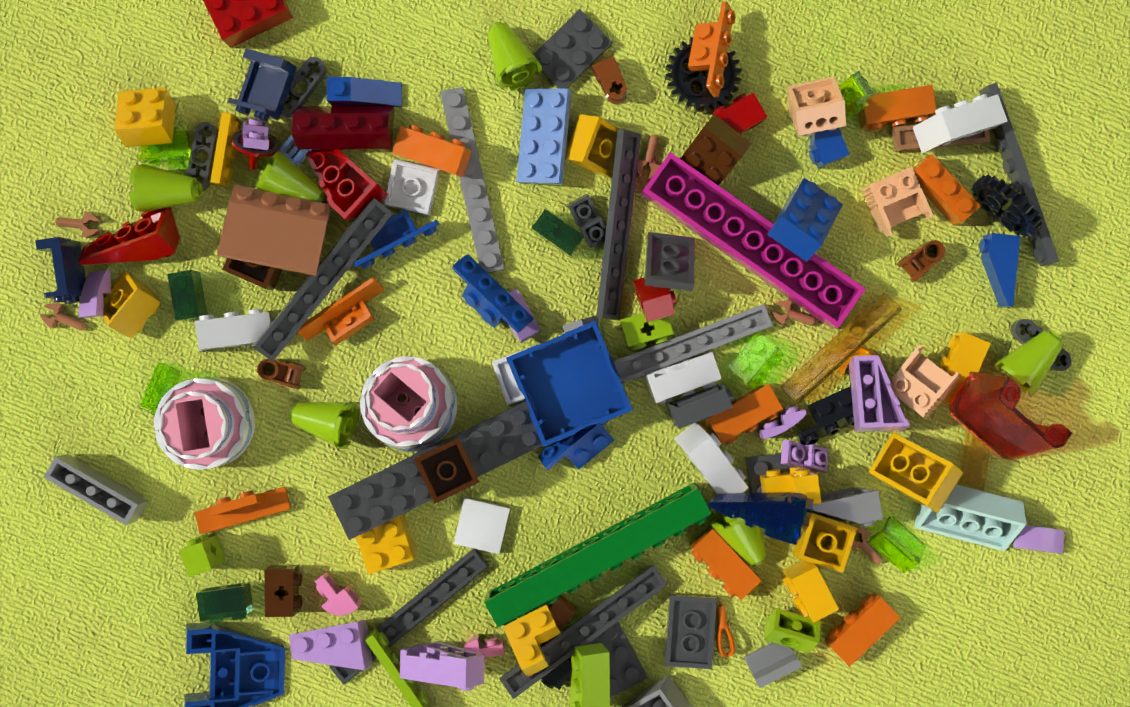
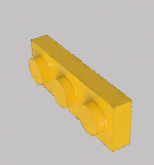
M225 112L221 114L210 181L222 187H228V182L232 179L231 163L232 159L236 156V149L232 145V136L240 131L239 118Z

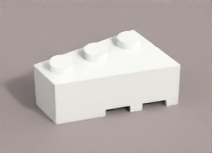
M983 94L972 99L973 102L971 103L967 99L954 104L952 109L947 105L935 110L936 115L913 126L921 152H928L939 145L945 146L952 141L982 133L1008 122L999 96L988 97L987 94Z
M263 309L248 310V315L239 316V312L224 313L223 318L214 319V315L199 316V320L195 321L199 352L209 349H223L232 346L254 344L271 324L269 312L263 313Z
M708 352L644 375L652 401L655 403L659 402V404L672 401V397L679 394L683 397L695 393L694 389L703 386V389L717 385V380L722 379L713 352Z
M696 422L674 438L726 505L748 489L744 482L746 476L739 467L734 469L731 465L734 460L726 450L723 452L718 446L721 445V442L713 433L709 435Z

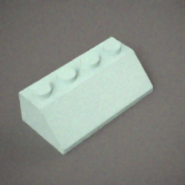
M955 485L938 514L919 504L914 528L1005 551L1026 526V517L1022 501Z

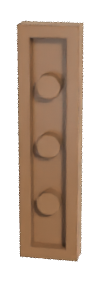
M915 125L892 128L894 152L920 149L913 130ZM987 130L967 138L952 141L945 146L939 145L935 148L989 143L990 132Z

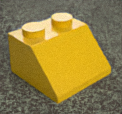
M580 114L566 150L565 159L580 168L612 179L617 132L619 129L600 117Z
M125 270L112 285L111 294H105L103 297L104 316L102 317L109 327L132 339L136 333L143 329L147 319L157 312L161 301L152 290Z

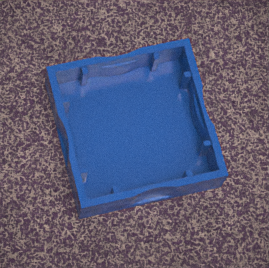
M596 320L549 341L506 357L517 386L527 401L530 417L543 447L574 435L589 426L603 423L633 410Z

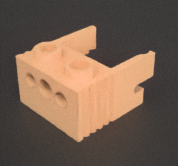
M834 76L787 86L788 109L798 136L811 135L815 132L835 130L838 127L846 126L845 100Z
M909 167L861 189L869 205L868 207L871 209L870 212L879 232L884 231L886 237L893 234L891 232L892 226L920 214H924L926 220L934 217L923 190L920 188V184H918L917 177L914 175L913 167Z
M919 344L901 366L900 371H897V374L891 379L890 386L896 397L922 417L929 418L930 414H933V411L936 410V407L942 403L941 400H944L959 382L957 379L961 374L957 371L954 376L948 374L921 354V350L925 349V347Z

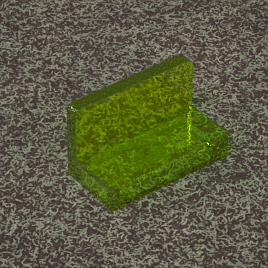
M157 363L140 406L151 410V414L155 415L162 397L178 384L183 371L163 363Z
M893 516L887 518L884 528L872 535L868 542L903 573L920 564L926 545Z

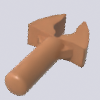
M650 135L645 158L641 161L638 160L637 174L639 178L642 174V168L646 164H649L651 170L648 180L653 177L660 165L654 162L659 140L657 135Z
M84 211L82 219L58 217L56 225L59 227L81 229L83 231L82 237L90 238L98 235L102 230L91 229L87 224L93 221L103 223V221L96 215Z
M792 300L773 303V305L783 307L784 311L787 312L782 315L770 312L779 324L784 325L785 320L792 319L809 326L814 325V317L794 311L791 308Z
M53 303L43 306L52 309L56 317H50L40 314V317L48 327L56 328L57 323L61 322L80 331L86 328L85 322L64 314L63 308L65 304Z
M858 527L857 531L860 534L859 538L861 540H854L851 550L854 551L857 547H860L875 564H880L883 558L868 542V537L872 533L862 527Z

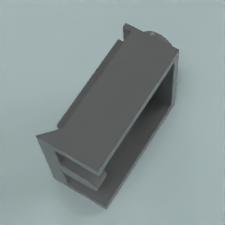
M717 384L676 400L674 405L665 403L673 425L681 429L733 408L731 401H734L729 387L726 388L722 384Z

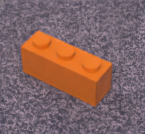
M933 85L865 95L856 101L860 128H869V131L880 130L883 128V125L892 124V127L904 126L907 121L915 120V124H919L933 116L935 110H937Z
M411 124L409 128L400 126L392 151L393 154L464 177L472 150L465 148V142L452 138L450 143L444 141V135L432 131L430 135L422 133L423 128Z
M933 154L923 158L913 167L914 175L917 177L916 179L924 195L952 225L964 222L980 207L977 201Z
M765 383L731 402L733 408L705 418L721 444L725 442L727 445L737 440V435L741 432L746 431V433H749L758 428L757 423L762 420L770 421L779 416L778 411L782 410L783 407L771 386Z
M711 526L690 544L694 549L691 554L700 563L705 561L708 564L709 568L707 571L716 581L719 578L722 579L726 584L723 588L732 598L736 595L742 600L761 582V579Z
M874 592L872 595H867L861 601V606L857 610L849 612L839 627L831 629L824 641L850 667L901 617Z

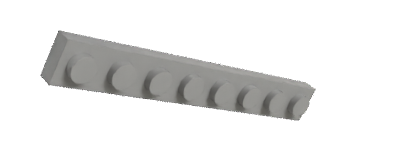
M458 87L441 91L440 94L451 141L453 138L465 142V148L472 150L464 177L459 176L479 265L487 273L505 270L464 88Z
M762 304L613 362L622 383L773 325L765 304Z

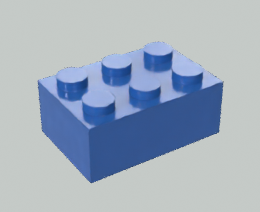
M804 177L789 195L767 235L807 262L823 245L843 204Z

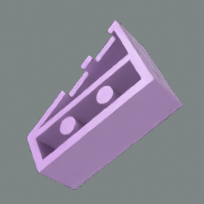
M854 356L849 362L855 433L904 431L910 424L904 417L899 406L900 402L895 397L890 386L891 382L879 356Z
M366 620L289 635L292 659L359 670L372 668L371 649L365 641L368 634Z
M439 641L400 649V678L458 687L464 691L473 690L474 686L484 684V654Z

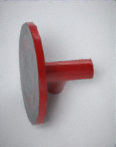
M243 130L232 136V145L236 150L249 156V168L252 170L258 169L259 157L272 156L280 150V142L269 133L268 150L243 147Z

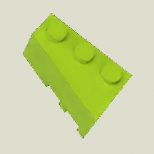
M602 643L574 646V656L571 658L570 707H610L609 651Z

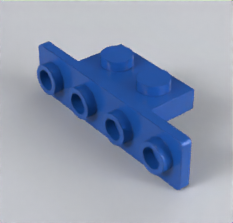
M404 210L389 218L371 240L370 244L375 252L353 262L354 267L361 266L362 269H365L375 263L373 259L381 255L384 259L396 253L394 248L402 244L404 248L417 242L415 239L417 236L424 234L427 237L437 232L436 227L440 223L438 220H435L416 229L407 210Z
M465 255L453 264L452 269L467 283L461 297L493 328L497 327L504 319L519 333L533 321L534 318L470 255Z
M605 421L589 426L574 435L553 443L545 448L538 458L544 467L549 470L563 457L567 456L579 470L610 445L614 439L603 427L607 422Z

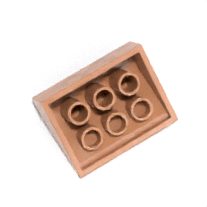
M235 184L229 200L217 256L316 276L329 224L331 206L329 204Z

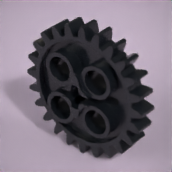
M690 37L689 45L682 41L680 45L682 50L675 47L673 51L675 56H669L668 61L671 64H667L665 70L671 73L665 75V80H670L671 82L667 85V89H674L671 97H680L677 102L678 105L686 102V110L692 105L694 106V113H697L700 107H702L704 113H707L709 106L715 111L718 108L717 103L720 106L726 105L725 99L731 101L733 98L731 92L736 93L739 89L734 84L741 82V78L736 76L742 72V69L735 68L740 60L732 59L736 53L735 51L727 52L728 64L724 67L723 72L724 85L720 89L719 97H713L706 87L708 75L706 78L703 75L698 76L700 71H686L682 66L684 63H689L693 37ZM701 70L703 74L709 73V70ZM693 78L688 82L683 81V79ZM698 85L702 92L699 94L693 93L690 86Z
M987 174L986 176L982 175L972 185L973 196L977 198L976 201L981 204V208L987 212V215L992 216L995 222L998 221L1001 227H1006L1009 232L1014 231L1017 236L1021 234L1024 238L1026 236L1030 238L1042 228L1043 223L1041 222L1042 218L1038 216L1039 211L1033 209L1035 205L1027 201L1028 197L1022 196L1020 190H1014L1012 184L1008 185L1003 179L999 181L996 176L991 177ZM1010 202L1011 205L1003 211L1002 208Z

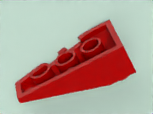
M171 207L143 212L141 214L142 219L133 224L127 221L122 224V228L115 234L106 233L85 245L78 262L81 265L150 261L172 256L176 253L180 236Z

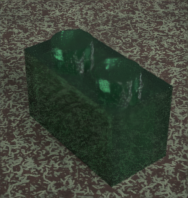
M546 209L532 227V232L569 258H571L584 239L582 234Z
M187 270L167 274L175 321L187 322L198 320L199 316L208 315L200 272Z
M250 582L203 588L196 593L200 622L208 620L209 624L222 622L223 618L232 617V620H240L246 618V615L253 610Z

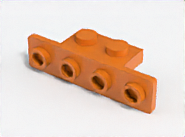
M727 1L721 4L718 22L696 24L688 63L691 71L709 70L706 87L713 97H719L720 89L724 85L723 72L724 67L728 64L727 51L728 46L732 42V24L735 23L736 19L735 11L731 9Z
M375 277L363 282L350 293L343 295L338 301L325 307L312 318L307 319L297 333L308 341L326 330L332 343L338 345L375 321L366 303L384 291L383 286Z
M286 487L254 494L253 490L239 494L240 498L231 500V497L216 500L217 505L195 512L199 533H209L290 510L291 505Z

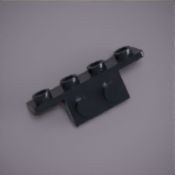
M851 386L808 405V410L817 425L799 433L798 443L807 446L815 444L824 436H833L844 427L854 426Z

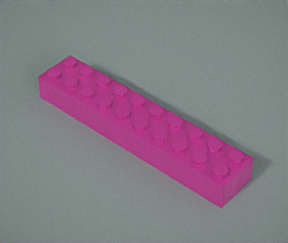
M669 152L641 193V196L832 329L840 327L866 289L816 253L806 262L767 234L773 223L671 152Z

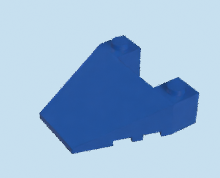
M212 622L186 624V654L210 653L209 692L184 694V707H249L284 694V646Z

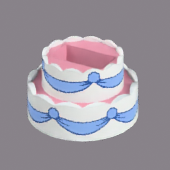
M402 356L384 362L368 377L362 390L360 409L365 425L376 438L393 449L403 452H416L437 444L449 432L457 413V397L451 381L436 366L421 358ZM402 395H406V400L404 402L399 401V398Z
M201 377L186 380L170 389L159 402L154 417L156 439L166 455L173 462L181 466L197 470L220 467L237 459L250 444L255 429L253 407L246 394L228 380L218 377Z

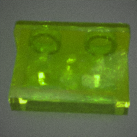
M859 71L839 85V90L845 100L846 121L869 105L867 101L874 96L867 80Z
M187 130L174 131L173 143L140 146L141 155H136L137 160L152 167L160 166L161 162H169L171 165L184 164L183 160H190L191 154L189 132Z
M757 332L729 364L728 369L754 390L765 382L770 370L780 364L783 353L777 345Z

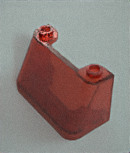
M970 372L949 406L950 414L999 457L1006 460H1016L1061 448L1072 435V432L1062 424L1038 425L1018 411L1015 406L1021 397V390L1018 384L1008 376Z

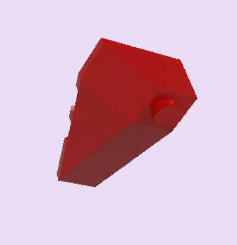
M312 149L307 152L306 157L319 179L318 182L321 188L325 191L329 205L346 221L358 217L372 198L381 203L389 195L339 149Z

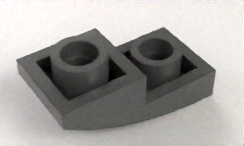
M585 194L568 203L567 206L589 248L605 241L606 227L590 196Z

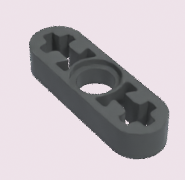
M308 58L293 77L285 100L286 103H290L292 109L290 111L288 109L284 110L283 107L281 112L283 117L292 118L293 113L305 104L326 76L327 67L320 58ZM312 65H318L320 71L318 73L315 71L312 73L310 67ZM306 74L308 77L310 76V78L313 80L312 83L303 75ZM301 81L306 82L307 90L302 94L296 93V84ZM292 93V94H293L295 97H297L299 100L296 101V100H295L294 98H292L289 94Z
M202 122L195 128L187 176L199 177L200 174L204 178L203 182H199L202 185V191L206 190L211 184L219 132L209 122ZM209 129V131L212 132V135L207 136L206 139V137L203 136L202 133L203 131L206 132ZM206 141V143L210 145V148L204 145H200V142L205 144ZM202 150H206L209 154L208 160L204 163H200L197 160V155ZM196 165H197V166H199V167L206 168V171H204V170H202V169H201V171H200L199 169H197V168H195V167H196Z
M1029 319L1016 320L1011 325L1010 331L1012 336L1022 345L1033 337H1030L1028 334H1020V326L1026 325L1025 331L1030 335L1035 333L1038 335L1043 331ZM1062 348L1058 356L1062 357L1060 359L1062 364L1055 365L1057 362L1055 359L1050 368L1052 371H1065L1071 365L1070 354Z

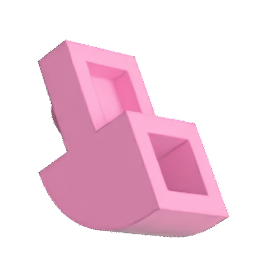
M328 571L315 580L318 592L328 599L322 607L331 614H350L363 603L349 584L340 589Z
M480 634L470 637L462 647L484 654V658L503 655L506 649L504 639L498 640V637H491L485 639L484 643H481Z

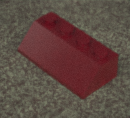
M300 106L293 113L291 135L297 149H392L394 106Z

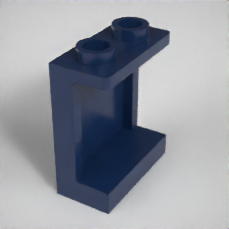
M246 48L243 58L251 63L238 100L229 98L228 103L236 106L235 111L249 116L250 112L255 113V117L261 120L268 121L269 118L279 121L297 67L283 58Z
M62 237L35 240L36 249L52 253L57 290L44 293V298L54 299V303H79L86 280L84 265L78 262L82 252L81 243Z

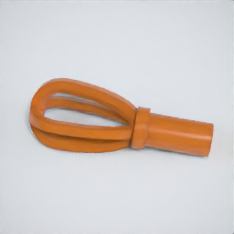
M718 605L716 607L718 620L717 649L722 657H730L735 653V643L729 629V623L727 622L725 605ZM723 629L727 633L730 650L727 653L723 652L722 647Z

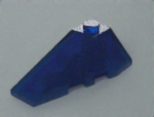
M797 492L716 494L710 500L708 507L730 518L740 517L746 521L745 525L751 528L755 527V525L765 529L764 534L771 538L797 545L809 526L814 499L807 498L805 494Z

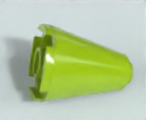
M496 22L491 25L487 36L497 83L501 90L505 91L504 87H509L510 91H514L534 81L533 76L537 72L540 75L542 71L540 61L507 23Z
M280 151L274 154L272 157L275 159L273 164L268 163L256 185V189L320 203L325 198L321 195L323 190Z
M144 164L134 165L131 170L129 184H134V192H129L132 206L136 211L147 212L196 202L198 197L202 195V185L194 177Z
M1052 330L1050 332L1042 331L997 361L994 367L997 371L1002 368L1006 372L1003 376L1023 393L1028 390L1029 396L1032 397L1037 392L1063 347L1061 341L1063 339Z
M299 402L296 406L292 407L290 419H292L293 425L336 448L346 449L351 444V441H348L350 435L356 434L359 423V410L355 409L354 407L357 405L351 402Z
M740 498L741 503L734 504L731 501L728 505L725 504L718 508L712 514L713 521L710 520V524L747 565L757 566L764 561L767 553L754 503L749 498Z

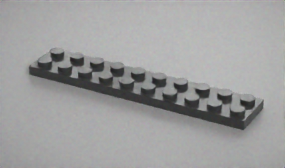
M527 401L328 496L348 540L432 500L413 458L455 438H459L477 477L542 446L530 417Z

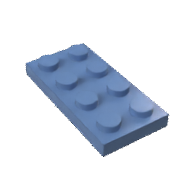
M525 89L516 182L520 184L563 185L572 93L570 89Z

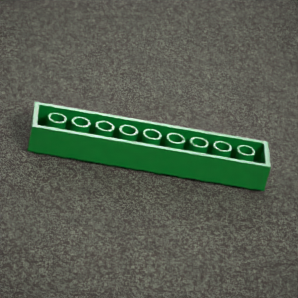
M691 483L488 591L484 603L498 628L502 625L505 626L517 620V617L523 614L527 615L538 609V606L544 603L549 605L560 599L559 595L566 591L568 593L575 592L581 588V583L587 580L593 582L602 576V572L609 568L611 571L620 568L626 559L631 557L634 560L645 553V549L651 546L657 548L666 542V538L672 535L674 537L682 535L687 531L686 528L692 524L698 526L708 520L707 516L712 513L699 489Z

